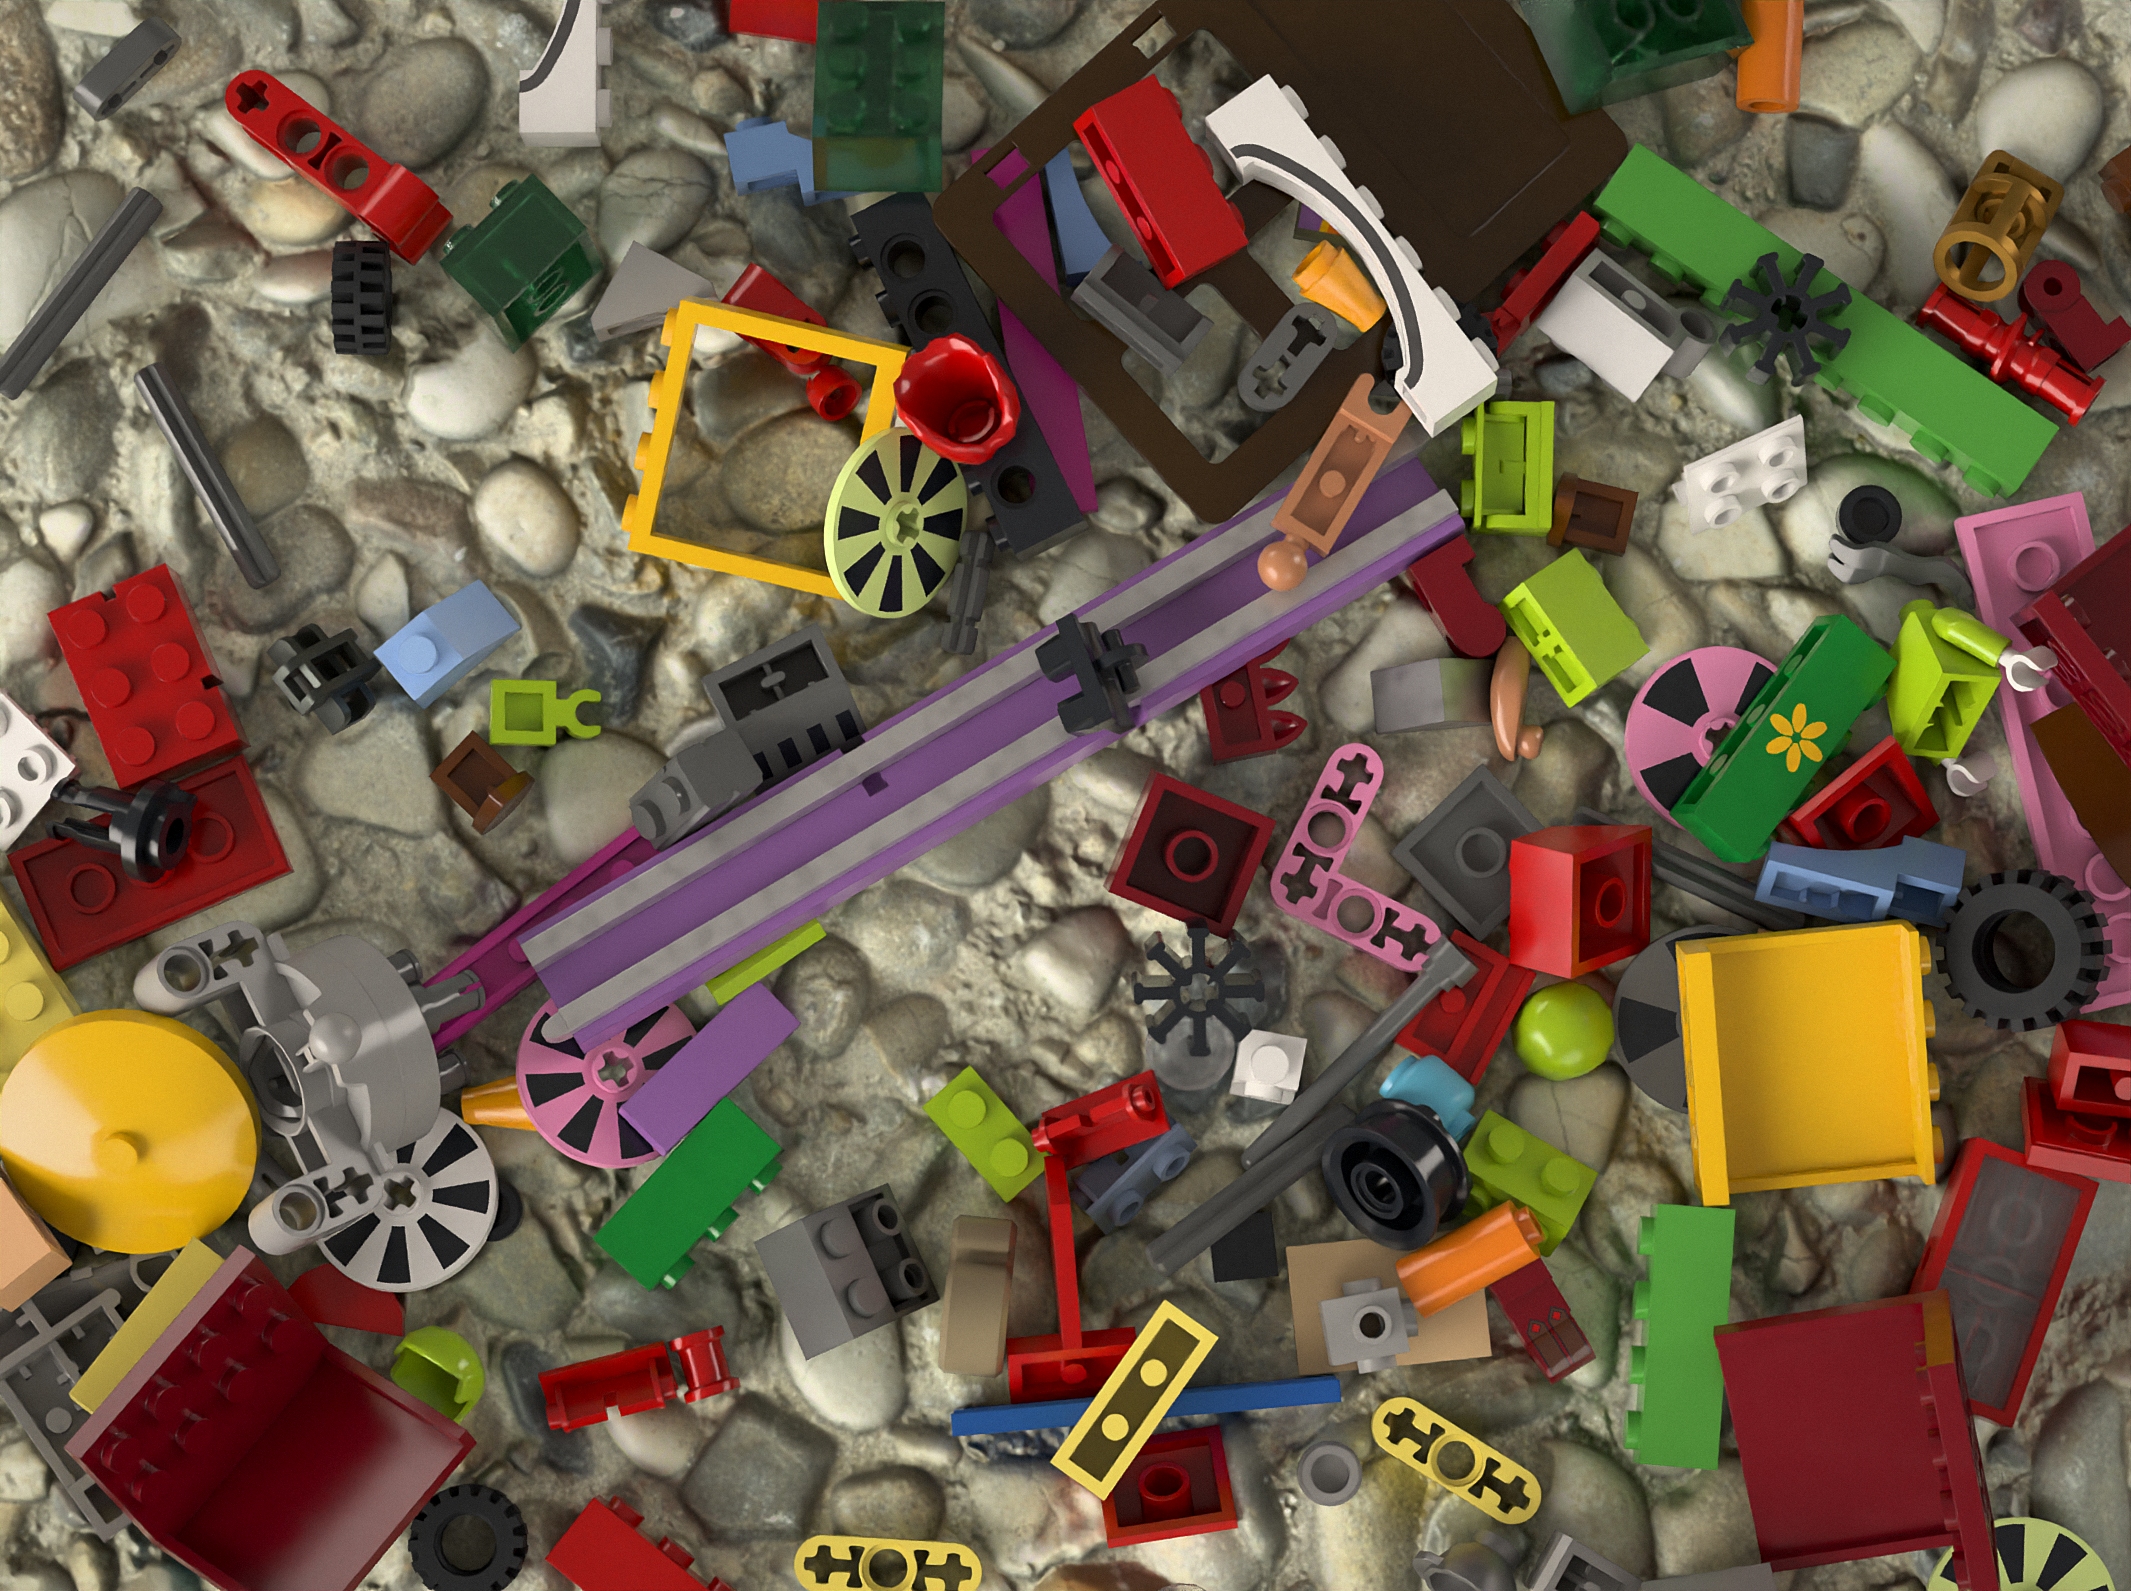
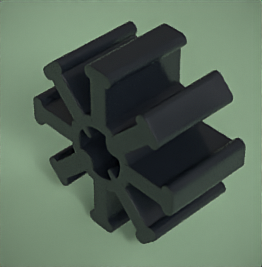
M1771 252L1760 256L1749 271V276L1756 279L1761 294L1742 286V281L1735 279L1726 291L1719 306L1722 312H1726L1729 309L1752 321L1739 326H1735L1732 323L1728 324L1718 341L1726 357L1731 356L1735 349L1759 341L1764 346L1759 359L1746 374L1747 380L1760 386H1765L1776 372V368L1773 366L1778 354L1784 352L1793 375L1791 385L1796 388L1810 383L1822 368L1819 362L1814 361L1809 346L1826 353L1830 361H1834L1846 347L1851 336V330L1849 328L1840 330L1818 319L1831 314L1837 317L1841 316L1852 302V297L1848 286L1845 283H1840L1835 291L1811 299L1806 292L1811 281L1824 266V260L1810 253L1804 254L1794 268L1795 280L1791 287H1786L1776 262L1779 259V255L1777 252ZM1782 308L1793 312L1791 317L1793 325L1788 332H1783L1777 328L1779 321L1777 314Z
M1187 917L1184 919V925L1189 937V955L1181 958L1164 942L1162 933L1155 931L1144 942L1146 957L1149 961L1156 960L1170 975H1141L1140 972L1134 971L1131 974V989L1134 1002L1137 1005H1141L1144 1000H1167L1154 1015L1147 1014L1145 1016L1148 1034L1160 1045L1165 1044L1167 1041L1166 1035L1187 1016L1190 1018V1035L1185 1040L1189 1055L1192 1057H1207L1211 1054V1048L1206 1036V1018L1214 1015L1231 1031L1234 1042L1240 1043L1252 1031V1027L1247 1013H1239L1226 1001V998H1255L1257 1002H1262L1265 998L1264 981L1260 970L1257 968L1252 969L1251 973H1228L1242 958L1247 959L1251 956L1247 940L1237 930H1229V938L1209 958L1205 955V938L1210 934L1206 919L1204 917ZM1201 973L1205 975L1208 985L1215 981L1214 987L1204 988L1203 998L1191 999L1187 988L1180 992L1181 986L1191 985L1193 974Z

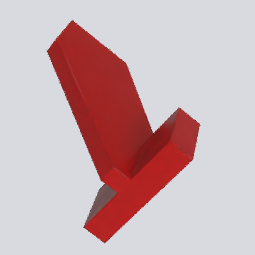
M1063 1155L1044 1156L1046 1209L1058 1334L1006 1338L1008 1386L1011 1404L1096 1397L1137 1339L1135 1327L1081 1331L1071 1205Z

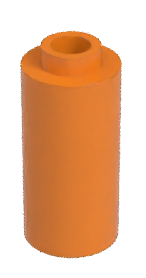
M1741 0L1736 89L1737 108L1748 112L1764 114L1788 113L1799 109L1804 0Z
M1508 1200L1397 1260L1395 1266L1400 1281L1413 1305L1427 1319L1540 1258L1541 1254L1538 1243L1545 1240V1235L1536 1216L1527 1205L1518 1210L1515 1204Z

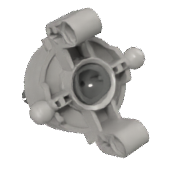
M239 920L224 923L170 945L139 971L135 978L134 993L137 1002L144 1011L172 1018L215 1000H220L239 1039V1061L236 1063V1066L245 1077L254 1095L261 1120L262 1136L268 1141L287 1139L304 1173V1176L287 1182L254 1206L249 1215L248 1228L250 1236L258 1248L268 1254L278 1256L289 1254L345 1229L379 1204L383 1196L384 1186L381 1174L393 1168L387 1154L424 1138L436 1122L440 1106V1096L459 1088L463 1089L471 1083L470 1066L461 1051L458 1049L454 1051V1048H450L443 1054L436 1056L431 1035L437 1033L440 1024L484 1007L486 997L483 986L460 995L467 990L466 987L480 981L473 971H461L456 976L424 988L421 986L422 982L420 981V979H423L420 963L416 956L408 949H402L386 958L380 951L363 939L348 934H340L290 954L279 931L265 938L258 928L248 922ZM217 955L220 958H232L212 969L210 961ZM164 970L170 971L181 981L183 992L174 989L168 984L165 979ZM331 1191H345L347 1197L327 1206L324 1196ZM280 1207L291 1211L296 1219L297 1230L285 1225L280 1216Z

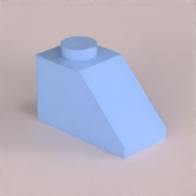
M478 579L422 611L373 653L410 697L424 710L517 633L521 627L483 582Z

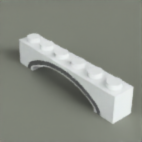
M564 0L556 28L541 58L533 70H520L519 133L526 147H601V127H612L613 119L611 89H601L602 66H612L613 63L612 28L602 27V4H612L613 0Z
M1267 74L1205 117L1206 137L1243 186L1255 179L1293 196L1326 220L1359 255L1384 295L1399 336L1404 366L1396 371L1394 388L1433 438L1495 394L1498 377L1494 372L1499 369L1498 362L1480 338L1476 337L1470 341L1458 326L1456 321L1461 318V315L1450 296L1440 286L1431 290L1418 273V270L1423 266L1409 242L1403 236L1393 240L1379 220L1384 217V213L1373 194L1364 185L1355 189L1341 171L1346 167V162L1336 145L1326 135L1317 139L1304 122V119L1309 115L1295 91L1288 85L1280 89L1271 76Z

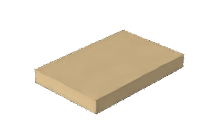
M1453 1230L1437 1231L1425 1245ZM1369 1238L1285 1247L1298 1376L1358 1370L1357 1362L1336 1366L1329 1365L1317 1301L1344 1296L1342 1283L1379 1276L1382 1289L1398 1287L1400 1299L1409 1298L1398 1276L1395 1262L1418 1249L1410 1251L1394 1250L1384 1247ZM1483 1288L1427 1319L1414 1306L1418 1336L1408 1338L1410 1352L1395 1354L1397 1366L1492 1356L1485 1289ZM1369 1312L1361 1318L1359 1326L1362 1334L1369 1338L1378 1332L1380 1322L1375 1314Z

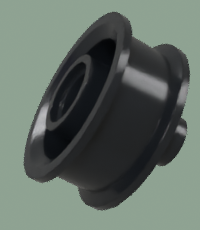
M1395 1098L1375 1100L1361 1110L1355 1120V1124L1344 1126L1334 1132L1328 1138L1323 1148V1176L1337 1207L1356 1229L1384 1247L1399 1251H1410L1422 1247L1435 1235L1439 1224L1455 1219L1463 1212L1469 1202L1470 1193L1473 1188V1179L1465 1158L1457 1143L1443 1127L1439 1115L1427 1105H1414Z

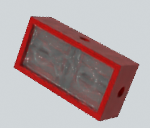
M1980 1137L1967 1138L1962 1142L1908 1295L1948 1288L1973 1417L1996 1426L2013 1428L2100 1183L2075 1173L2026 1164L2025 1154Z

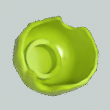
M1561 981L1529 994L1522 1001L1510 1026L1513 1051L1528 1071L1551 1081H1565L1592 1071L1605 1061L1615 1040L1612 1010L1600 992L1587 984H1578L1576 981Z
M431 1325L409 1332L393 1351L396 1357L400 1354L390 1371L393 1382L457 1424L474 1408L484 1392L485 1371L474 1346L458 1333Z

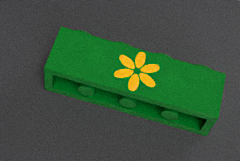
M1844 614L1816 616L1669 812V815L1723 862L1750 863L1751 860H1757L1769 850L1771 842L1776 841L1778 831L1775 828L1788 810H1794L1799 807L1812 793L1815 787V781L1812 778L1823 763L1835 758L1847 746L1852 737V732L1849 728L1861 712L1874 707L1885 695L1889 687V682L1886 679L1898 662Z

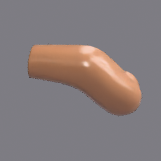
M1508 636L1504 638L1499 648L1490 686L1491 719L1497 746L1503 757L1513 762L1517 760L1518 756L1532 760L1540 755L1544 740L1543 730L1540 726L1524 724L1532 656L1519 637Z

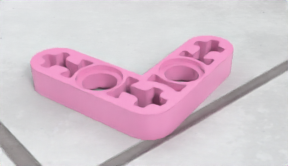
M1360 743L1345 744L1336 749L1329 758L1272 873L1269 883L1270 897L1275 906L1285 914L1398 970L1408 973L1421 972L1424 970L1421 965L1429 958L1428 955L1417 953L1411 961L1406 960L1401 956L1403 945L1400 942L1385 936L1382 949L1371 944L1370 940L1381 929L1385 918V910L1398 915V918L1390 927L1402 933L1408 934L1414 926L1422 928L1425 931L1422 941L1428 946H1431L1441 936L1436 923L1427 916L1338 873L1381 785L1384 774L1383 763L1377 752L1372 748ZM1355 756H1358L1367 761L1364 772L1372 776L1369 785L1358 782L1353 788L1347 802L1360 805L1357 814L1354 815L1340 802L1321 799L1320 796L1324 788H1328L1336 796L1344 780V774L1336 769L1337 764L1340 761L1350 764ZM1320 812H1330L1341 819L1344 824L1345 833L1339 844L1334 847L1324 848L1311 840L1308 834V824L1314 815ZM1299 844L1311 856L1323 860H1331L1332 864L1328 872H1325L1321 866L1316 864L1308 880V885L1316 890L1315 896L1312 899L1302 896L1297 904L1285 899L1288 894V888L1281 884L1280 881L1284 874L1294 877L1298 873L1305 858L1293 856L1292 852L1295 846ZM1349 897H1359L1365 899L1371 905L1374 918L1369 929L1360 933H1352L1341 927L1337 918V910L1343 900Z

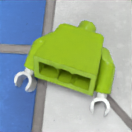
M1926 599L1910 601L1899 610L1898 617L1902 628L1888 653L1898 662L1886 679L1889 682V687L1885 693L1893 735L1899 742L1905 755L1923 756L1936 768L1942 764L1948 769L1947 781L1951 790L1959 796H1971L1987 788L1988 784L1986 781L1995 777L1998 773L1996 763L1987 753L1977 751L1963 758L1960 752L2002 679L1999 666L2002 664L2006 667V675L2013 688L2024 692L2049 684V680L2040 676L2036 670L2044 671L2057 665L2058 660L2051 649L2045 646H2038L2022 653L2011 648L2013 642L2011 639L1976 620L1974 616L1961 609L1947 607L1939 610L1935 608L1934 603Z

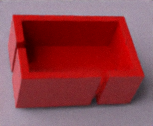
M166 563L112 585L116 598L111 599L103 592L98 591L46 613L120 790L137 794L147 782L153 779L170 782L251 747L230 695L218 687L224 684L223 678L181 578ZM203 681L212 688L206 690Z

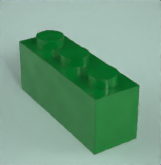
M725 1096L592 1239L648 1292H654L661 1284L670 1291L696 1264L689 1256V1253L706 1236L715 1243L740 1217V1214L732 1207L743 1195L751 1189L759 1196L783 1171L784 1167L777 1159L785 1150L730 1098Z

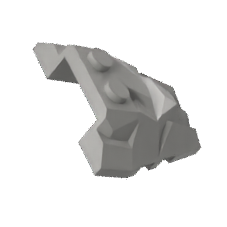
M213 1233L200 1240L226 1260L229 1257ZM185 1246L160 1253L130 1254L129 1258L91 1269V1266L75 1270L70 1272L68 1276L49 1282L12 1313L0 1307V1395L104 1543L133 1522L63 1448L92 1415L73 1401L69 1392Z

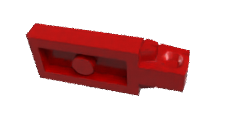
M1582 210L1571 224L1563 219L1553 228L1540 248L1546 254L1531 272L1523 267L1511 278L1500 295V298L1506 301L1501 307L1496 308L1495 312L1480 313L1483 317H1487L1492 325L1490 326L1492 332L1497 337V357L1499 359L1518 336L1522 337L1556 297L1573 272L1600 245V223Z

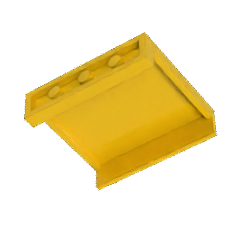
M1907 919L1675 942L1694 1192L1704 1207L1730 1205L1729 1194L1917 1175L1926 1185L1936 1184L1934 1164L1943 1163L1944 1145L1940 1126L1932 1125L1930 1101L1939 1100L1940 1085L1936 1064L1934 1062L1927 1063L1926 1038L1935 1037V1015L1931 1000H1923L1921 975H1930L1931 954L1926 936L1919 937L1918 930Z

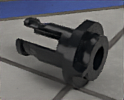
M64 777L53 787L50 794L51 799L113 814L110 827L67 817L63 823L48 821L45 825V830L52 839L63 841L71 838L84 847L120 855L123 869L129 878L146 883H154L163 877L166 870H172L182 860L191 836V812L197 804L198 798L194 794L181 790L175 783L159 779L147 782L137 794L101 785L85 787L76 779Z

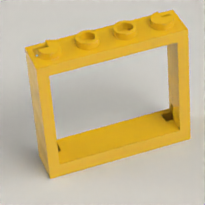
M691 295L681 299L679 309L669 307L664 321L661 344L670 346L666 370L656 369L650 386L648 407L657 409L652 433L643 431L637 447L634 468L642 470L644 473L639 495L629 494L624 508L621 530L631 532L627 550L844 600L828 572L654 532L698 326L702 324L877 365L860 445L880 431L895 427L898 412L895 404L893 383L900 375L902 364L911 355L912 347Z

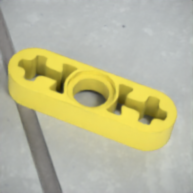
M1401 1396L1386 1399L1375 1409L1371 1418V1433L1375 1442L1383 1450L1492 1518L1506 1524H1520L1530 1519L1538 1510L1541 1502V1488L1531 1472L1413 1399ZM1405 1408L1410 1409L1414 1413L1411 1424L1426 1435L1430 1434L1432 1423L1443 1428V1432L1430 1443L1424 1463L1413 1458V1454L1422 1447L1406 1437H1401L1396 1444L1391 1443L1387 1439L1390 1428L1383 1423V1420L1388 1412L1400 1415ZM1452 1441H1461L1467 1444L1474 1455L1472 1470L1468 1475L1460 1479L1447 1478L1441 1473L1437 1465V1456L1440 1449ZM1488 1457L1498 1463V1466L1489 1474L1508 1484L1516 1476L1524 1481L1521 1486V1492L1528 1499L1523 1508L1511 1505L1506 1513L1502 1512L1498 1508L1501 1497L1498 1493L1484 1485L1481 1487L1479 1497H1475L1468 1492V1489L1482 1477Z
M818 1534L809 1538L800 1546L794 1559L796 1577L801 1585L809 1591H976L982 1578V1564L977 1553L966 1544L952 1541ZM826 1545L831 1547V1556L833 1558L852 1560L850 1546H863L865 1550L859 1562V1575L862 1586L848 1585L852 1571L836 1570L831 1572L829 1582L817 1581L816 1570L806 1568V1557L816 1556L819 1546ZM883 1549H894L900 1552L907 1562L908 1570L905 1579L893 1587L879 1585L870 1574L869 1566L873 1555ZM914 1550L929 1551V1556L925 1563L927 1565H943L947 1561L948 1554H959L961 1565L971 1567L972 1569L971 1579H961L958 1590L946 1589L945 1578L925 1576L927 1590L913 1589L912 1585L918 1572V1562Z

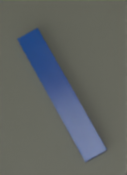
M1334 1375L1183 1388L1163 1418L1341 1402L1340 1380ZM1095 1397L956 1408L951 1413L952 1436L1075 1426Z

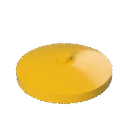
M135 1009L97 1010L68 1018L54 1025L33 1041L20 1056L0 1096V1155L17 1191L28 1205L53 1227L75 1240L107 1251L128 1254L160 1253L186 1246L193 1236L198 1240L203 1239L225 1223L239 1207L255 1175L261 1155L262 1128L259 1110L254 1095L236 1064L213 1041L197 1030L172 1018Z

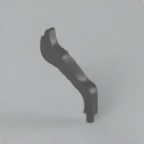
M1832 534L1830 537L1829 546L1833 553L1829 554L1827 565L1831 572L1844 583L1850 585L1860 584L1885 575L1900 578L1915 585L1930 582L1941 583L1951 590L1958 601L1963 599L1970 610L1976 608L1971 581L1962 569L1947 556L1920 557L1882 541L1875 540L1864 544H1853L1838 534Z

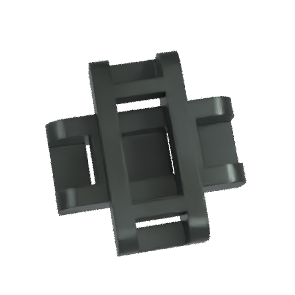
M311 623L302 627L295 635L291 637L285 636L275 641L266 653L279 668L271 678L289 699V703L295 711L299 712L302 716L313 711L329 732L335 735L365 719L376 705L375 696L365 683L378 673L382 665L375 657L370 660L355 643L358 635L352 628H348L328 638L318 625ZM340 654L351 670L347 671L336 656Z

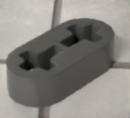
M160 16L149 17L134 28L83 77L73 92V99L95 121L105 120L119 110L174 57L180 48L182 38Z
M1311 302L1295 305L1282 316L1246 362L1239 374L1238 389L1241 398L1249 407L1260 412H1272L1284 407L1294 398L1330 352L1337 339L1338 327L1334 316L1326 307ZM1311 317L1316 318L1321 323L1316 332L1323 339L1321 345L1318 346L1310 342L1294 356L1287 350L1298 334L1296 328L1291 325L1294 318L1303 323ZM1279 358L1289 365L1277 382L1284 389L1282 395L1279 397L1271 392L1264 398L1259 397L1254 392L1259 383L1252 375L1255 368L1266 372L1275 365Z

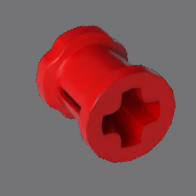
M723 1325L667 1342L670 1351L677 1352L688 1387V1391L683 1395L686 1404L741 1387L739 1377L731 1376L720 1339L725 1335Z

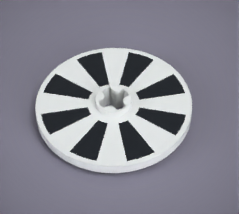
M440 1106L436 1122L424 1138L387 1154L393 1168L381 1174L384 1186L383 1196L379 1204L345 1229L316 1241L324 1256L332 1265L361 1285L386 1292H411L437 1285L458 1273L476 1256L492 1229L499 1199L498 1177L493 1158L481 1137L469 1124H465L464 1120ZM413 1181L414 1184L410 1191L416 1197L414 1204L409 1208L399 1204L392 1211L395 1200L389 1195L391 1189L396 1184L402 1188H407ZM331 1191L324 1196L327 1206L347 1197L345 1191Z

